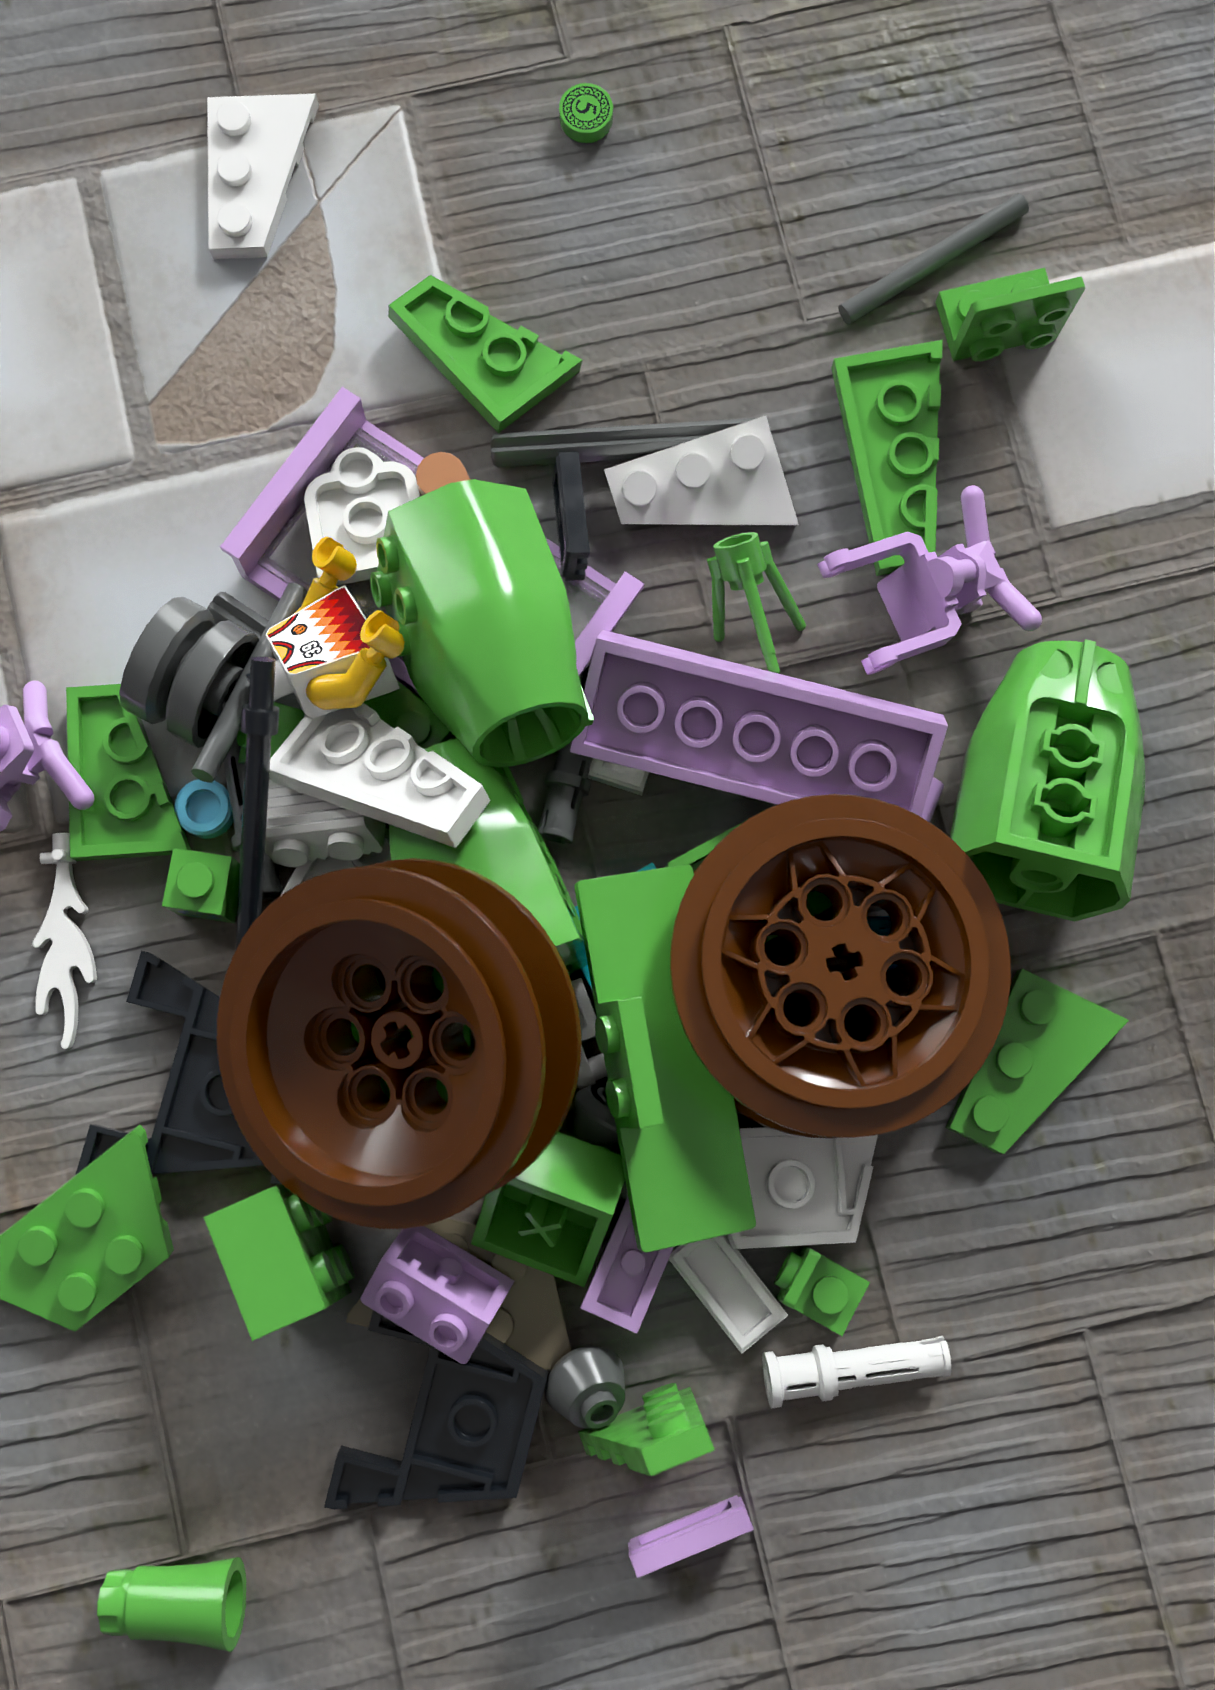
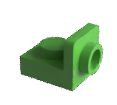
M804 1245L799 1256L793 1252L787 1255L776 1275L774 1284L781 1288L776 1297L781 1303L843 1336L870 1282Z

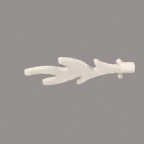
M70 833L52 834V852L40 853L41 864H57L50 906L44 922L32 942L33 947L43 948L49 940L53 941L46 954L39 975L36 991V1013L39 1015H46L48 1013L51 995L55 989H59L65 1013V1026L61 1047L70 1049L73 1047L77 1033L79 1010L73 970L79 967L87 983H95L97 981L94 956L86 937L79 927L67 916L68 909L72 907L81 914H87L89 910L82 901L74 881L72 864L77 863V861L70 858Z

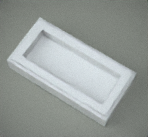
M726 1235L679 1245L672 1250L669 1257L670 1262L741 1354L789 1316L737 1249H732Z

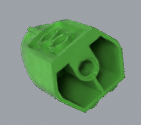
M476 479L449 483L389 510L384 535L377 538L376 541L378 568L376 572H372L370 575L374 602L378 608L385 607L387 615L399 623V633L403 635L405 644L404 650L397 657H403L409 677L418 694L433 714L451 731L478 763L490 767H509L528 763L563 748L574 740L586 726L592 725L594 717L582 689L576 666L574 631L566 589L526 488Z
M1087 639L1084 642L1046 641L1034 644L1021 650L1016 655L983 712L970 739L964 758L950 838L970 857L981 872L997 903L1076 922L1123 909L1130 901L1145 795L1146 773L1142 731L1129 666L1122 658L1107 649L1096 646L1095 641Z
M457 738L424 749L427 752L434 751L482 784L491 801L456 848L389 824L391 860L410 858L438 860L461 866L488 878L512 894L541 924L556 946L569 976L588 965L579 915L552 854L523 804L524 799L510 767H490L478 763ZM434 968L432 973L435 987L443 993V978Z

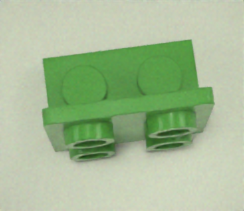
M1044 267L940 291L935 302L952 360L957 361L971 357L973 361H985L1001 354L1004 349L1024 345L1026 349H1037L1052 343L1059 336L1086 289L1083 278L1076 277L1050 283Z

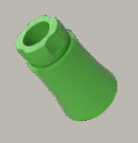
M240 1557L200 1564L138 1566L135 1570H111L106 1574L98 1597L97 1616L100 1623V1632L110 1636L128 1635L131 1640H161L197 1644L232 1652L239 1641L245 1616L246 1572L244 1563Z

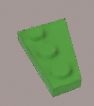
M429 275L390 303L388 307V317L498 433L579 373L581 369L582 359L566 350L562 355L538 342L539 335L523 326H520L517 330L489 314V307L432 275Z
M121 684L66 687L68 760L92 790L95 797L93 805L86 810L75 808L69 801L70 858L75 861L172 855L173 848L191 850L183 827L180 825L175 813L172 798L142 720L127 712L120 705L119 691Z
M1023 968L1017 970L1010 985L1008 1005L996 1042L982 1067L963 1088L945 1128L997 1154H1005L1129 1020Z

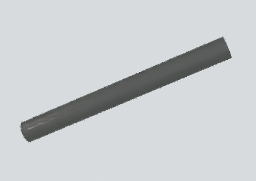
M1017 193L840 304L838 310L842 319L848 325L854 323L1029 212L1027 200L1022 194Z
M288 583L198 756L191 772L199 780L208 783L213 782L241 728L242 705L248 704L249 682L246 674L250 673L251 658L269 657L276 659L266 638V633L269 628L290 617L302 606L308 591L300 584Z

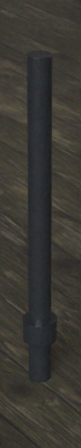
M269 657L251 658L248 704L242 705L241 732L247 734L235 951L243 936L262 913L272 735L278 734L279 708L273 706L276 660Z

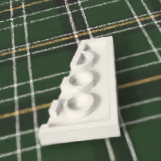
M365 703L357 708L340 709L316 718L306 717L305 715L270 759L269 777L273 783L454 848L459 845L491 801L482 784L434 751L427 752L418 746L411 735L398 726L395 729L382 721L377 712Z

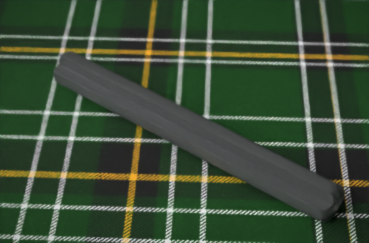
M756 418L497 433L491 437V458L496 467L555 464L556 456H558L559 452H579L580 462L637 459Z

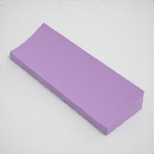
M602 630L596 638L584 689L594 721L592 725L586 726L572 740L570 752L777 805L790 800L815 795H857L897 805L922 817L948 725L942 714Z

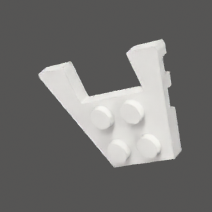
M768 1127L739 1129L756 1226L750 1230L727 1234L732 1249L856 1242L873 1171L871 1163L878 1135L853 1138H808L787 1134Z

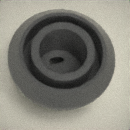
M591 1084L579 1090L574 1100L572 1126L574 1135L579 1140L602 1146L611 1152L621 1155L615 1118L612 1116L607 1103L606 1085Z
M596 1346L580 1347L564 1355L552 1368L546 1383L545 1396L549 1405L579 1428L597 1429L609 1425L615 1420L625 1402L624 1366L620 1357L610 1349Z

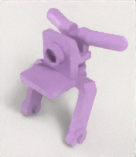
M968 486L961 493L967 548L963 544H957L937 557L935 552H928L921 536L905 532L852 550L844 548L834 551L824 557L825 561L817 564L822 577L830 578L895 555L902 556L905 561L902 566L877 584V589L902 642L880 648L868 654V658L861 661L867 675L882 671L903 659L945 645L957 634L962 624L958 615L972 612L983 605L981 598L987 595V592L1023 630L1034 631L1040 627L1042 623L1040 612L1009 582L1004 569L1000 568L995 558L996 552L989 538L984 493L978 486Z
M30 681L23 688L24 723L16 707L6 704L0 707V832L6 829L12 818L7 804L12 798L11 796L19 790L21 782L33 785L40 779L38 773L44 770L48 772L75 808L86 810L94 803L95 797L92 790L66 758L59 742L51 738L53 729L48 720L47 690L44 684L39 681Z

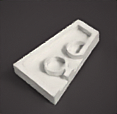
M316 94L207 97L209 251L213 259L268 257L287 201L286 191L294 167L299 166L304 151L303 141L309 123L314 122L319 107Z
M766 416L604 469L621 524L799 525Z

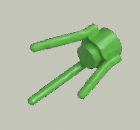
M755 532L727 537L714 544L713 548L716 556L707 559L712 578L714 640L721 642L725 637V581H728L731 590L745 591L767 669L770 672L779 674L780 668L757 588V585L764 581L763 571L798 631L805 629V621L773 561L768 541L760 542L758 533Z

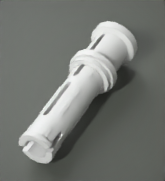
M943 1336L921 1341L880 1345L848 1351L832 1352L830 1347H825L822 1344L814 1345L812 1352L780 1357H776L773 1351L762 1354L765 1389L771 1409L782 1407L784 1400L819 1396L822 1402L833 1400V1397L838 1396L839 1390L951 1375L949 1348Z

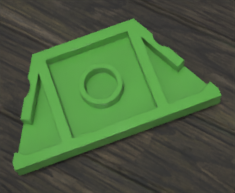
M141 1124L0 1235L1 1300L75 1332L170 1257L174 1251L168 1222L161 1215L160 1204L162 1197L157 1177H152L145 1148L148 1138L146 1130Z

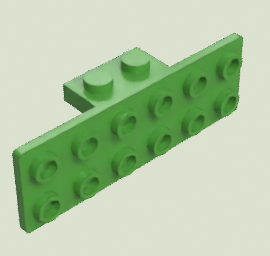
M689 864L586 879L577 882L574 886L597 1015L595 1035L598 1047L604 1055L608 1078L606 1098L609 1110L615 1118L636 1245L639 1251L646 1253L750 1230L756 1226L734 1097L715 1080L696 1055L682 1027L672 992L670 945L680 902L690 880L694 876L693 868Z

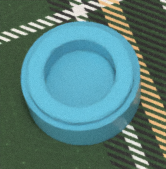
M199 779L193 780L186 784L176 797L174 810L180 825L198 838L209 839L220 836L230 828L234 821L228 790L215 780L211 783Z

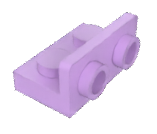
M425 1226L401 1230L380 1260L361 1296V1302L457 1362L466 1364L512 1287L514 1280Z

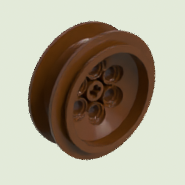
M842 794L808 796L770 807L749 818L723 838L693 872L694 876L682 897L673 927L670 945L672 992L678 1016L691 1046L708 1072L734 1097L737 1112L765 1127L808 1138L874 1136L911 1125L936 1112L952 1100L982 1067L996 1042L1008 1005L1011 983V959L1008 937L995 897L983 875L970 857L938 827L917 814L878 799ZM817 891L829 898L833 909L829 921L815 919L809 913L806 905L809 892ZM870 906L880 907L890 916L891 930L887 936L876 934L868 926L866 917ZM779 935L788 941L792 949V958L787 966H778L767 958L764 951V943L767 936ZM833 957L837 959L847 958L850 970L843 973L836 971L830 973L826 961ZM891 964L902 967L908 973L910 987L905 996L893 993L887 985L886 972ZM788 994H798L805 998L809 1004L811 1011L810 1019L803 1027L793 1025L784 1016L783 1004ZM850 1008L860 1010L869 1020V1034L863 1042L854 1040L845 1030L844 1019Z
M397 859L365 867L345 868L313 877L286 891L259 915L243 936L228 967L219 1000L217 1050L220 1072L233 1115L252 1150L265 1167L301 1200L332 1217L364 1227L407 1229L436 1223L464 1211L488 1193L501 1188L521 1175L542 1155L561 1128L574 1097L581 1063L582 1037L575 992L565 964L544 928L524 905L495 882L472 870L438 860ZM377 968L384 975L386 981L385 991L378 984L376 978ZM434 968L443 978V993L435 987L432 973ZM351 1023L356 1026L359 1032V1043L352 1035ZM464 1024L475 1035V1050L464 1039ZM381 1077L389 1086L390 1098L381 1087ZM437 1079L447 1089L448 1102L438 1092Z

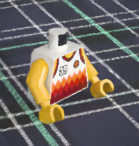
M330 537L322 538L313 550L312 562L314 566L324 572L320 578H313L302 606L293 615L269 628L266 633V638L276 658L274 701L293 692L306 717L316 718L340 709L357 708L366 700L399 689L389 659L399 656L404 650L405 644L403 635L399 633L400 626L398 621L380 610L375 611L366 618L345 585L342 587L336 586L338 580L345 581L355 573L357 562L351 552L344 549L342 544ZM250 673L246 674L248 682L250 681Z

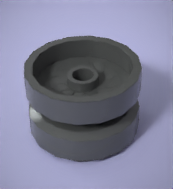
M185 597L173 598L157 611L144 628L132 649L119 691L120 705L127 712L152 725L166 720L167 730L173 736L197 748H201L205 745L259 638L254 632L230 620L221 621L215 625L214 616L209 609Z

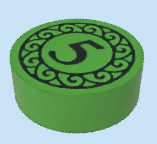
M581 83L569 88L563 94L559 104V118L562 130L569 138L580 143H592L605 137L613 123V103L610 95L600 86L591 83Z

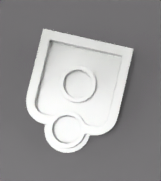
M360 447L349 448L339 454L331 471L316 477L308 485L304 495L313 550L322 538L330 537L342 544L344 549L351 552L356 559L357 569L355 573L345 581L338 580L336 586L370 579L371 573L376 572L378 568L376 541L377 538L384 535L388 511L420 497L416 477L407 466L398 462H383L376 454ZM316 567L317 576L320 578L324 571Z

